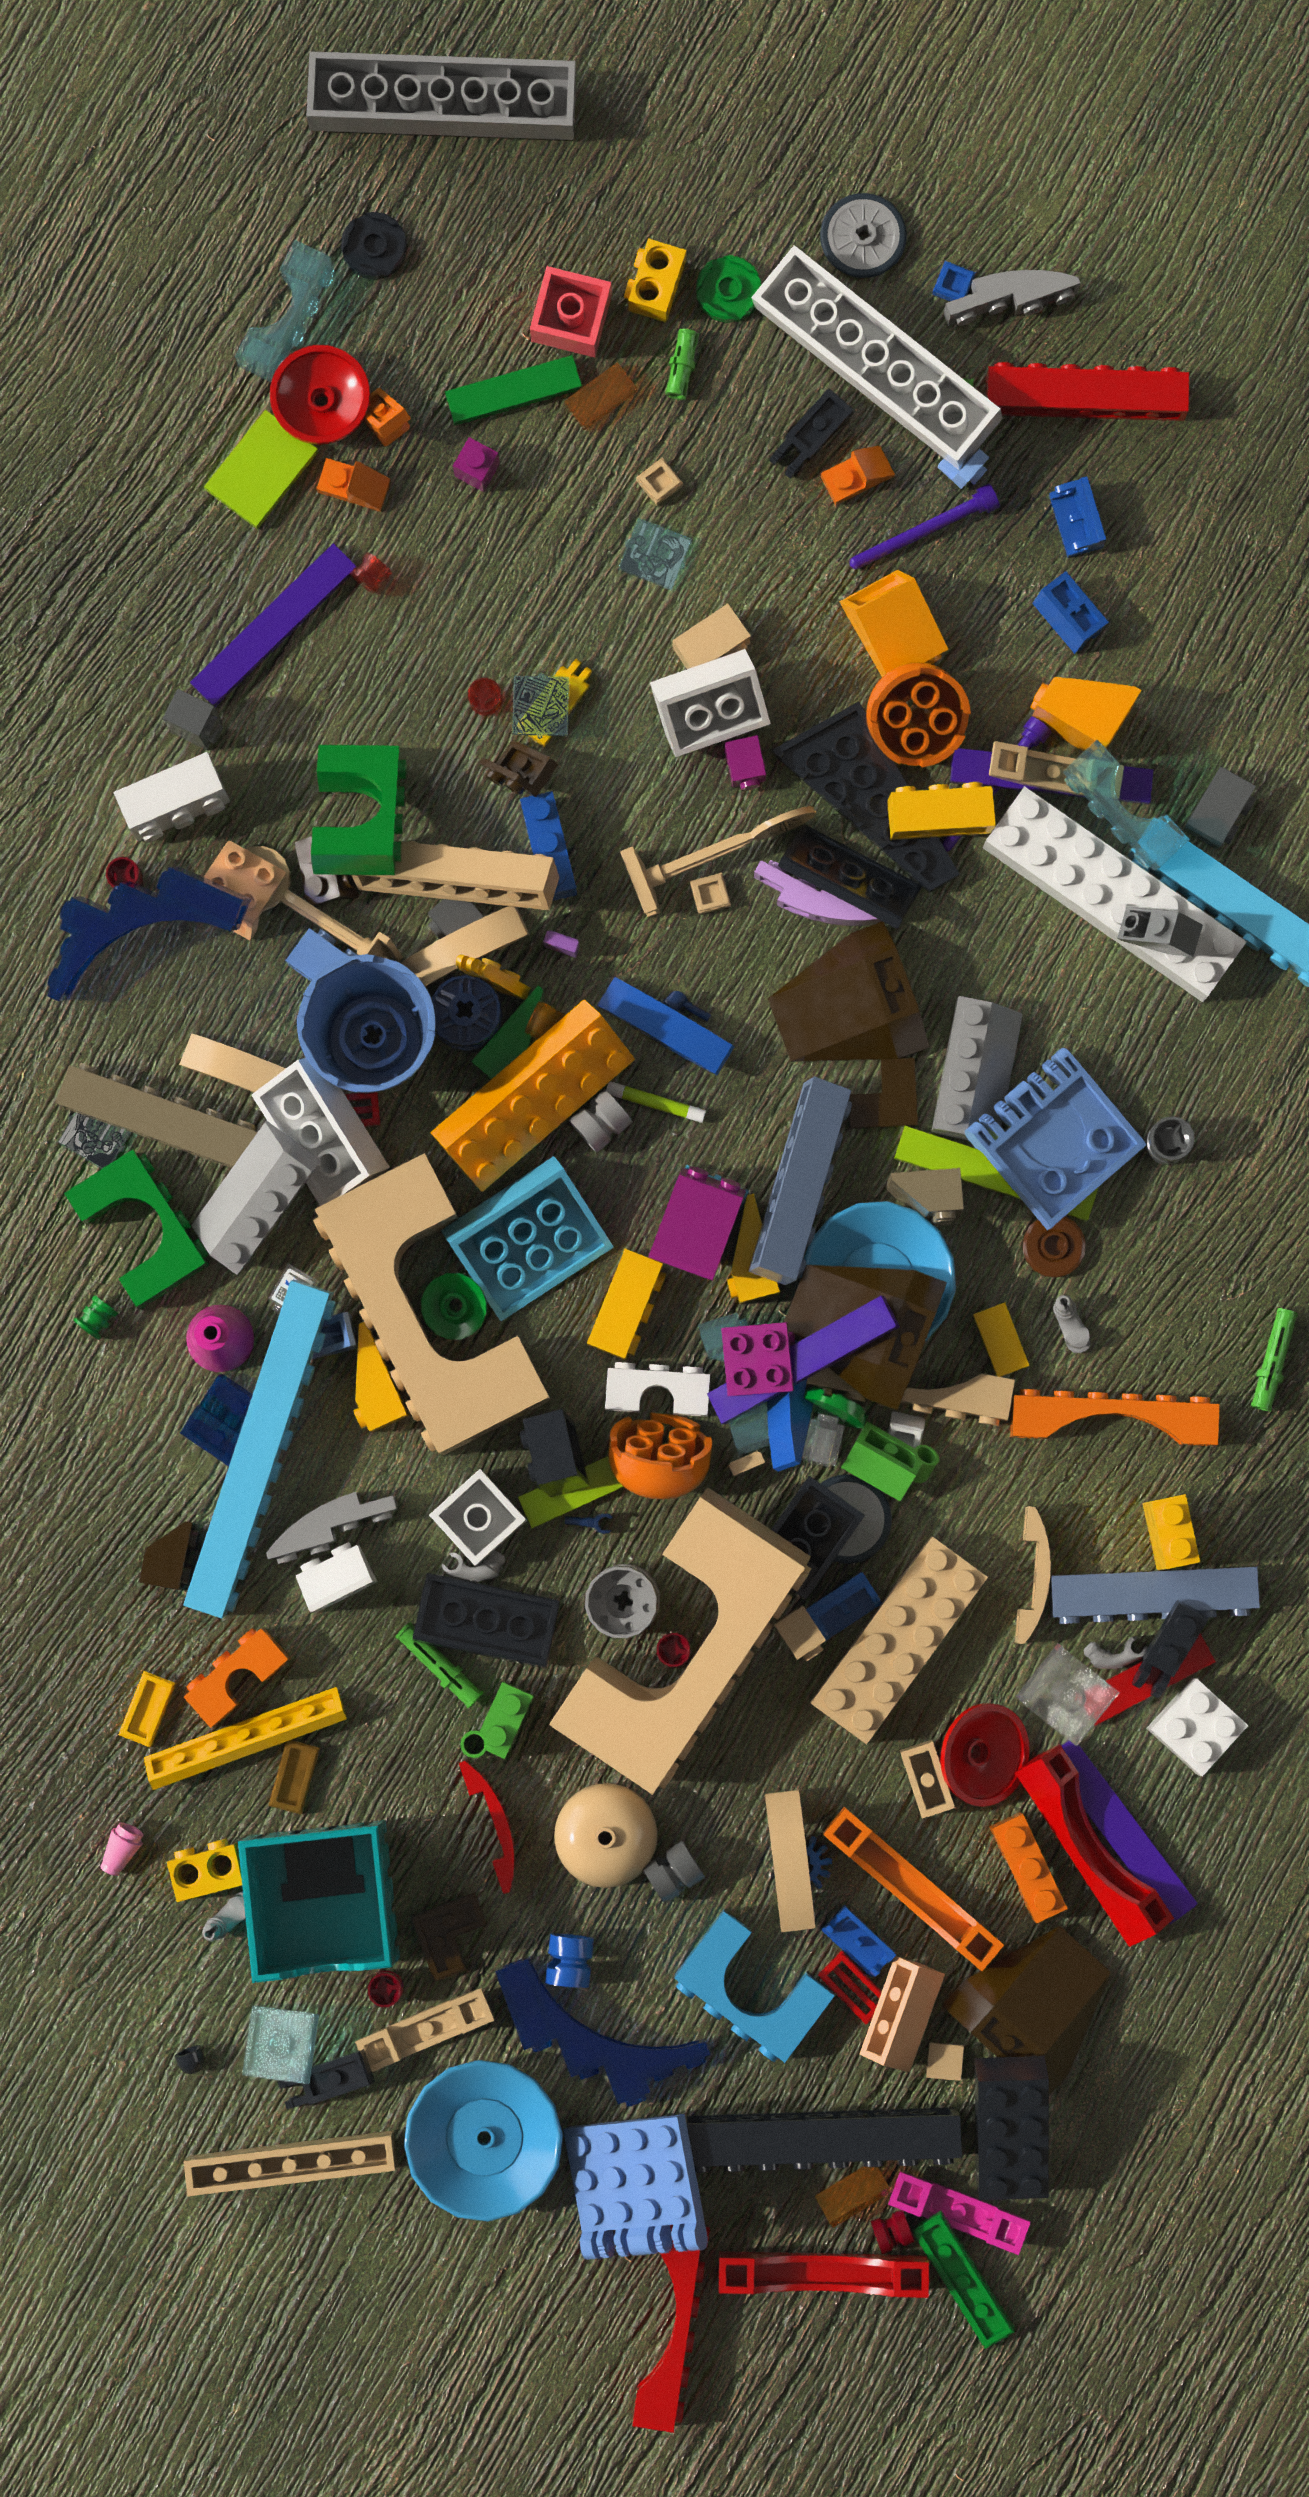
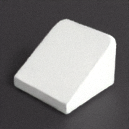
M893 1411L888 1434L916 1448L921 1444L925 1419Z

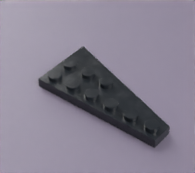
M859 701L771 750V753L929 893L959 877V872L938 837L891 840L887 800L891 792H896V788L908 785L895 762L888 758L874 742L868 729L866 713Z

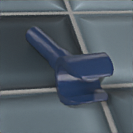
M680 991L671 992L663 1000L665 1005L678 1012L684 1007L687 1011L706 1022L711 1014L692 1004Z
M606 1513L598 1514L595 1518L565 1516V1524L594 1528L597 1533L607 1534L612 1530L600 1529L598 1522L602 1517H613Z

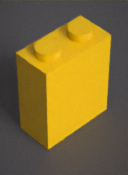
M1186 1494L1142 1503L1156 1569L1164 1570L1199 1563L1200 1558Z

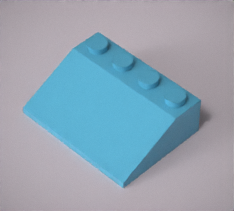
M554 1156L441 1230L474 1282L482 1288L487 1302L500 1321H503L614 1248L564 1168Z

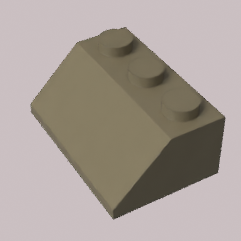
M960 1168L891 1173L886 1183V1189L891 1195L907 1208L918 1211L928 1221H931L935 1227L952 1225L951 1222H954V1219H957L964 1209Z

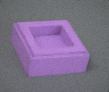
M551 930L546 932L543 940L545 948L576 958L580 948L577 939Z

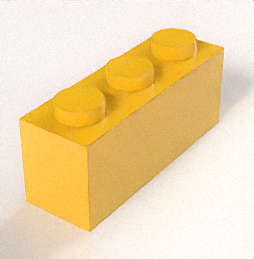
M981 782L965 783L962 785V788L949 789L947 784H937L930 786L929 790L916 791L914 786H904L896 788V792H891L887 800L891 840L991 834L996 826L992 786L983 787Z
M624 1249L588 1339V1346L626 1360L628 1353L635 1355L641 1340V1336L636 1335L641 1322L647 1324L654 1307L653 1304L649 1303L653 1290L660 1292L667 1275L661 1272L663 1263Z

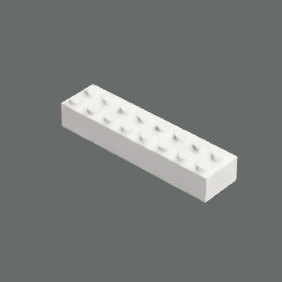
M796 246L791 248L751 297L758 311L959 471L1003 419L1001 409Z
M1025 786L984 843L983 849L1201 1002H1204L1246 944L1244 939ZM1126 906L1177 911L1203 924L1194 957L1165 954L1117 939Z

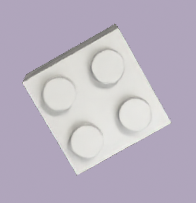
M481 1469L429 1514L474 1566H478L527 1521Z
M1191 1678L1146 1729L1194 1773L1203 1776L1248 1725L1197 1678Z

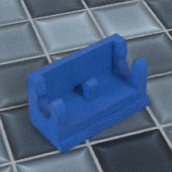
M1082 477L1081 479L1054 487L1055 491L1049 493V498L1067 557L1070 558L1103 548L1106 536L1088 477Z
M1066 571L1041 589L1032 603L1074 654L1080 651L1091 638H1096L1109 623Z
M860 1572L806 1608V1611L827 1641L881 1605L882 1602L863 1572Z
M843 1905L821 1929L871 1977H876L881 1972L882 1967L887 1962H891L896 1956L895 1951L846 1905Z

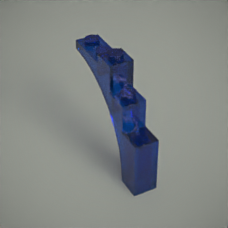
M180 866L169 867L168 871L165 870L161 874L157 884V889L160 890L159 894L131 881L120 882L119 886L116 885L109 896L108 904L111 905L110 909L83 896L71 897V900H67L61 909L60 919H62L59 928L70 933L71 936L67 937L62 943L59 953L62 959L58 968H54L49 976L47 986L50 989L47 996L56 1001L69 1000L80 977L94 959L117 939L140 927L161 921L184 920L207 923L228 931L239 930L252 898Z
M529 1956L501 1966L495 1971L523 2049L526 2050L532 2047L533 2052H538L553 2045L551 2040L557 2038L570 2076L579 2075L580 2080L598 2074V2067L604 2065L618 2104L626 2102L627 2107L645 2101V2094L651 2091L647 2078L653 2077L654 2081L665 2079L674 2074L672 2069L684 2064L687 2069L697 2067L706 2062L705 2056L710 2055L706 2038L680 2045L646 2046L625 2043L596 2032L576 2020L556 2002L541 1982Z

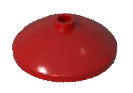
M312 345L293 352L278 366L270 385V403L276 420L289 435L309 444H330L346 438L360 426L369 408L370 388L363 368L350 354L329 345ZM320 397L328 399L327 404L324 406L317 405L316 401Z
M981 1703L966 1709L954 1720L945 1735L941 1749L943 1778L953 1795L967 1804L984 1807L1003 1801L1015 1791L1020 1784V1780L1015 1772L1029 1761L1030 1751L1028 1734L1021 1719L1007 1707L994 1703Z

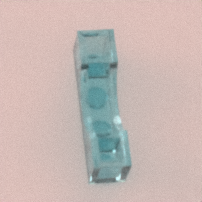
M294 240L280 267L282 278L292 291V300L287 313L273 325L261 328L250 327L235 355L238 367L269 382L272 381L273 375L281 362L288 357L292 347L299 346L305 333L303 326L308 317L312 318L315 315L320 303L318 296L322 288L327 289L330 286L335 274L330 256L297 240Z
M1096 740L1063 771L1067 776L1064 780L1071 790L1076 794L1081 792L1090 801L1088 807L1098 818H1106L1113 826L1111 832L1121 843L1125 844L1128 842L1136 851L1134 856L1137 861L1146 869L1151 867L1155 871L1190 839L1168 815L1145 819L1134 816L1123 808L1115 792V777L1120 764Z
M734 1313L698 1324L699 1333L708 1359L724 1362L721 1328L748 1326L745 1318L739 1320L738 1314ZM767 1401L728 1423L738 1456L770 1447Z

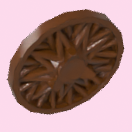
M1065 1216L1048 1230L1037 1219L1028 1227L1023 1237L1022 1251L1025 1261L1033 1271L1044 1277L1058 1278L1069 1275L1080 1265L1085 1256L1086 1242L1083 1232L1078 1225Z

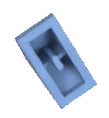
M343 1312L332 1316L330 1321H324L321 1333L325 1334V1340L320 1353L314 1352L312 1360L358 1348L356 1331L350 1313Z

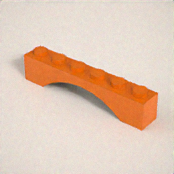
M1020 1389V1395L1012 1396L1010 1438L1045 1439L1059 1428L1075 1420L1099 1415H1118L1132 1417L1149 1423L1167 1433L1179 1445L1216 1446L1218 1445L1219 1404H1211V1397H1190V1403L1176 1402L1177 1396L1156 1395V1401H1142V1394H1122V1400L1108 1399V1393L1088 1392V1398H1074V1391H1054V1397L1040 1396V1390Z
M846 1807L841 1809L822 1832L826 1838L903 1902L980 1971H983L1003 1948L1004 1944Z

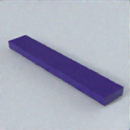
M333 543L190 681L191 685L211 705L216 707L357 570V566Z
M958 748L952 754L950 783L981 782L984 787L992 786L993 788L1021 791L1025 786L1032 792L1149 804L1151 801L1153 769L1124 766L1120 796L1116 800L1046 790L989 776L992 752Z
M885 1296L877 1297L790 1346L793 1385L799 1384L900 1327ZM725 1383L707 1393L721 1424H727L783 1392L728 1396L727 1384Z
M1071 1737L1061 1746L1079 1772V1788L1085 1812L1132 1875L1141 1882L1156 1889L1174 1917L1169 1923L1171 1925L1198 1905V1903L1076 1740Z

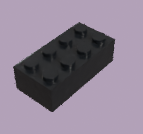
M1045 2056L975 2058V2175L979 2200L1049 2198V2078Z

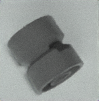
M1175 1116L1165 1117L1159 1120L1147 1133L1145 1139L1147 1144L1145 1146L1149 1157L1156 1163L1162 1165L1175 1164L1191 1151L1194 1144V1132L1190 1124L1184 1119Z
M683 1841L666 1850L665 1858L657 1856L643 1869L664 1904L681 1894V1887L691 1888L706 1878Z

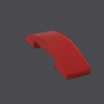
M468 1760L461 1761L459 1766L469 1796L483 1791L504 1856L494 1859L492 1863L502 1893H509L512 1889L515 1873V1845L509 1818L497 1792L487 1778Z

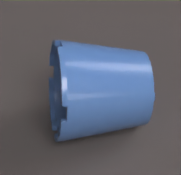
M369 954L340 959L317 974L303 994L304 996L297 1015V1033L301 1049L314 1070L325 1080L339 1088L361 1093L379 1092L393 1088L409 1079L422 1066L431 1050L436 1029V1017L431 997L422 981L410 969L397 961ZM375 1030L377 1034L383 1033L379 1036V1043L375 1045L372 1042L366 1043L370 1039L368 1033Z

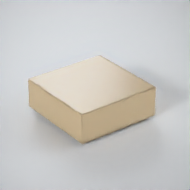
M663 457L636 477V481L656 506L683 486V482Z
M722 873L690 881L698 915L731 907Z
M756 1451L731 1462L729 1469L732 1476L735 1477L763 1465L765 1461L761 1452Z
M929 2042L926 2078L961 2081L964 2045Z

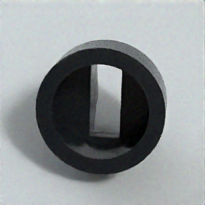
M200 2045L188 2047L175 2055L177 2064L184 2073L196 2074L204 2065L205 2058Z

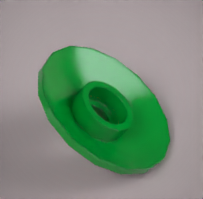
M446 1273L436 1277L425 1288L421 1298V1313L426 1325L436 1335L448 1340H461L473 1335L483 1325L487 1315V1299L482 1288L471 1277L461 1273ZM453 1299L461 1301L462 1309L460 1311L452 1307Z

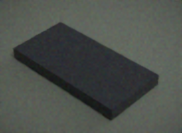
M806 824L802 825L778 864V867L896 929L899 928L922 887L909 878Z
M427 1573L412 1641L546 1669L560 1601Z

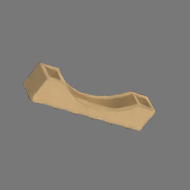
M829 1367L807 1379L806 1385L822 1388L825 1390L824 1395L831 1396L832 1390L845 1392V1397L850 1400L865 1402V1397ZM980 1374L967 1382L948 1388L931 1390L906 1388L901 1403L912 1404V1411L932 1414V1409L934 1408L945 1410V1417L965 1420L967 1414L978 1416L979 1423L999 1426L1000 1421L1008 1420L1015 1380Z

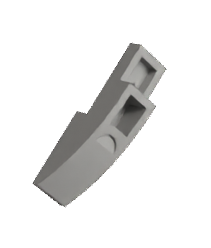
M1016 270L990 274L972 280L970 295L946 303L944 316L948 326L955 323L958 326H963L973 322L977 315L989 312L990 315L1000 313L1007 309L1008 304H1011L1015 316L1022 313L1025 316H1030L1040 312L1044 305L1053 302L1060 305L1074 299L1075 294L1078 293L1080 281L1076 276L1046 270Z
M358 1492L336 1498L306 1514L290 1526L266 1552L267 1558L269 1560L277 1559L278 1564L298 1559L296 1553L307 1549L310 1550L311 1555L330 1550L329 1543L337 1541L333 1528L339 1527L340 1532H345L360 1527L358 1521L371 1517L373 1523L393 1518L391 1511L399 1510L395 1496H389L364 1504L361 1503Z

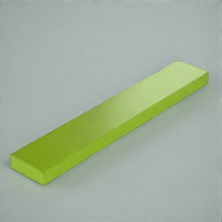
M904 1126L894 1159L927 1170L960 1168L961 1181L1021 1200L980 1150ZM1098 1188L1067 1215L1088 1221Z

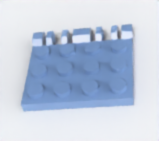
M1061 1048L1051 1056V1060L1049 1059L1042 1064V1069L1048 1078L1058 1085L1057 1088L1052 1090L1043 1078L1034 1072L1028 1076V1083L1022 1081L1004 1097L1006 1103L1001 1100L994 1105V1110L1000 1119L1010 1126L1008 1130L1004 1132L992 1116L987 1115V1113L979 1118V1122H974L965 1130L967 1139L986 1156L1046 1230L1058 1223L1147 1145L1066 1048Z
M685 2114L578 2125L563 2129L582 2230L580 2247L582 2255L586 2260L600 2259L602 2257L612 2258L615 2249L620 2257H625L631 2254L638 2256L656 2254L658 2252L669 2253L672 2244H674V2248L678 2252L704 2250L707 2247L708 2238Z

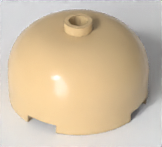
M600 1783L581 1789L565 1803L556 1821L554 1839L557 1854L570 1874L585 1884L610 1888L624 1885L637 1878L643 1872V1869L652 1860L655 1853L658 1834L652 1810L639 1794L619 1784ZM603 1831L609 1832L612 1836V1840L608 1844H602L598 1839L599 1834Z

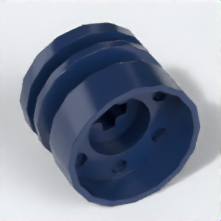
M469 975L452 977L442 983L432 996L436 1017L435 1032L442 1043L454 1051L467 1054L479 1052L502 1027L503 1014L499 998L491 985L481 978ZM462 1005L465 1008L473 1006L471 1008L473 1016L471 1018L467 1016L459 1018L461 1015L459 1007Z

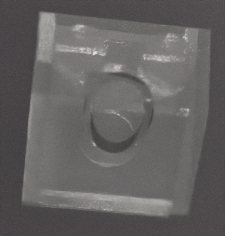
M1057 1643L1015 1697L1065 1738L1078 1746L1120 1692Z

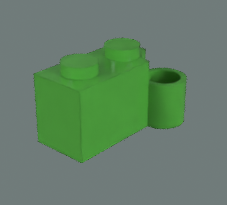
M866 1422L841 1468L885 1494L901 1501L913 1481L924 1483L929 1479L939 1462V1456L933 1448L927 1445H919L913 1448L873 1424Z
M503 1681L480 1731L471 1730L462 1737L460 1745L463 1753L468 1757L478 1758L488 1751L506 1759L535 1695ZM477 1734L484 1740V1748L480 1753L474 1754L467 1750L465 1742L469 1735Z

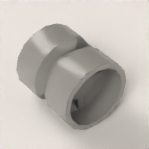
M605 1089L590 1101L591 1108L589 1110L582 1108L569 1119L570 1124L596 1153L611 1142L610 1135L612 1133L619 1135L633 1123L624 1109Z

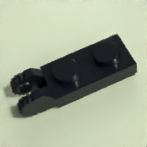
M828 388L785 436V441L773 453L769 461L773 465H777L793 447L800 455L787 467L785 472L787 477L793 478L803 468L807 461L810 462L854 413V409Z
M1177 1600L1143 1655V1662L1133 1678L1132 1685L1140 1689L1147 1681L1154 1666L1160 1669L1161 1673L1152 1685L1150 1695L1160 1698L1167 1688L1171 1676H1175L1207 1623L1208 1617Z
M362 2049L303 2069L297 2074L277 2082L280 2089H287L302 2082L305 2094L293 2096L285 2101L286 2108L291 2109L306 2103L312 2105L371 2085L375 2082L366 2053Z

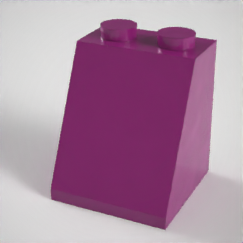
M690 1166L689 1169L683 1167L677 1178L648 1257L713 1281L747 1190L741 1189V1185L734 1180L722 1178L719 1181L708 1177L709 1173L701 1168Z

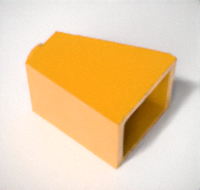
M899 570L839 601L882 677L892 669L904 664L917 662L933 664L942 657L941 653L948 650L915 578Z
M1054 677L1049 685L1044 682L1042 683L1033 698L1030 708L1034 710L1032 716L1043 722L1053 734L1100 761L1133 708L1141 690L1128 685Z

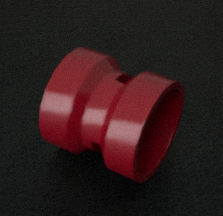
M118 857L108 864L105 876L107 882L116 893L130 896L140 890L143 884V875L133 860L127 857Z
M668 1633L659 1640L657 1656L664 1665L677 1667L688 1660L690 1644L683 1635Z
M392 1970L378 1972L368 1985L369 1999L379 2007L394 2005L401 1998L404 1991V1983L401 1976Z
M903 2210L893 2212L890 2218H877L870 2221L882 2254L891 2252L896 2245L902 2244L907 2246L915 2243ZM890 2227L894 2235L893 2237H890L888 2228Z

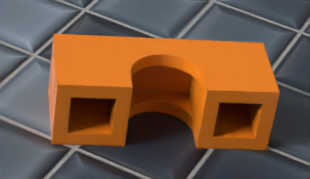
M254 1628L250 1629L238 1640L241 1646L233 1654H230L228 1650L212 1663L216 1669L207 1677L201 1673L186 1686L190 1692L184 1698L210 1728L215 1727L240 1705L229 1689L230 1679L236 1671L248 1669L255 1673L262 1682H266L291 1660L289 1655L265 1628H261L258 1631Z
M1018 1812L989 1826L1019 1887L1018 1890L1032 1920L1037 1924L1067 1910L1068 1908L1024 1814Z

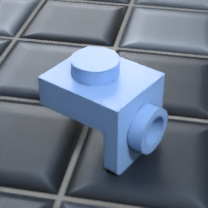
M979 448L960 471L945 459L938 464V469L962 489L969 481L975 485L987 471L983 464L989 457Z

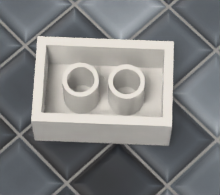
M745 649L650 682L665 735L675 757L771 724L755 667Z
M207 752L113 792L126 823L138 842L143 839L145 842L154 841L163 836L162 831L174 826L176 829L189 826L194 822L193 818L206 813L207 816L217 814L225 809V804L230 802L216 767Z

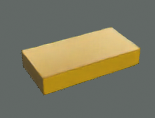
M1005 1302L973 1314L996 1376L1002 1377L1029 1366Z
M144 1671L118 1735L147 1747H152L177 1683Z

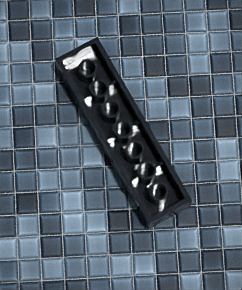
M956 2107L685 2116L695 2173L709 2172L710 2166H724V2171L727 2172L744 2171L745 2165H758L759 2170L764 2171L780 2169L779 2164H793L794 2169H813L814 2163H828L829 2168L849 2167V2162L862 2161L864 2167L884 2166V2161L897 2160L900 2166L919 2165V2159H932L933 2164L949 2165L954 2164V2158H962L960 2114Z

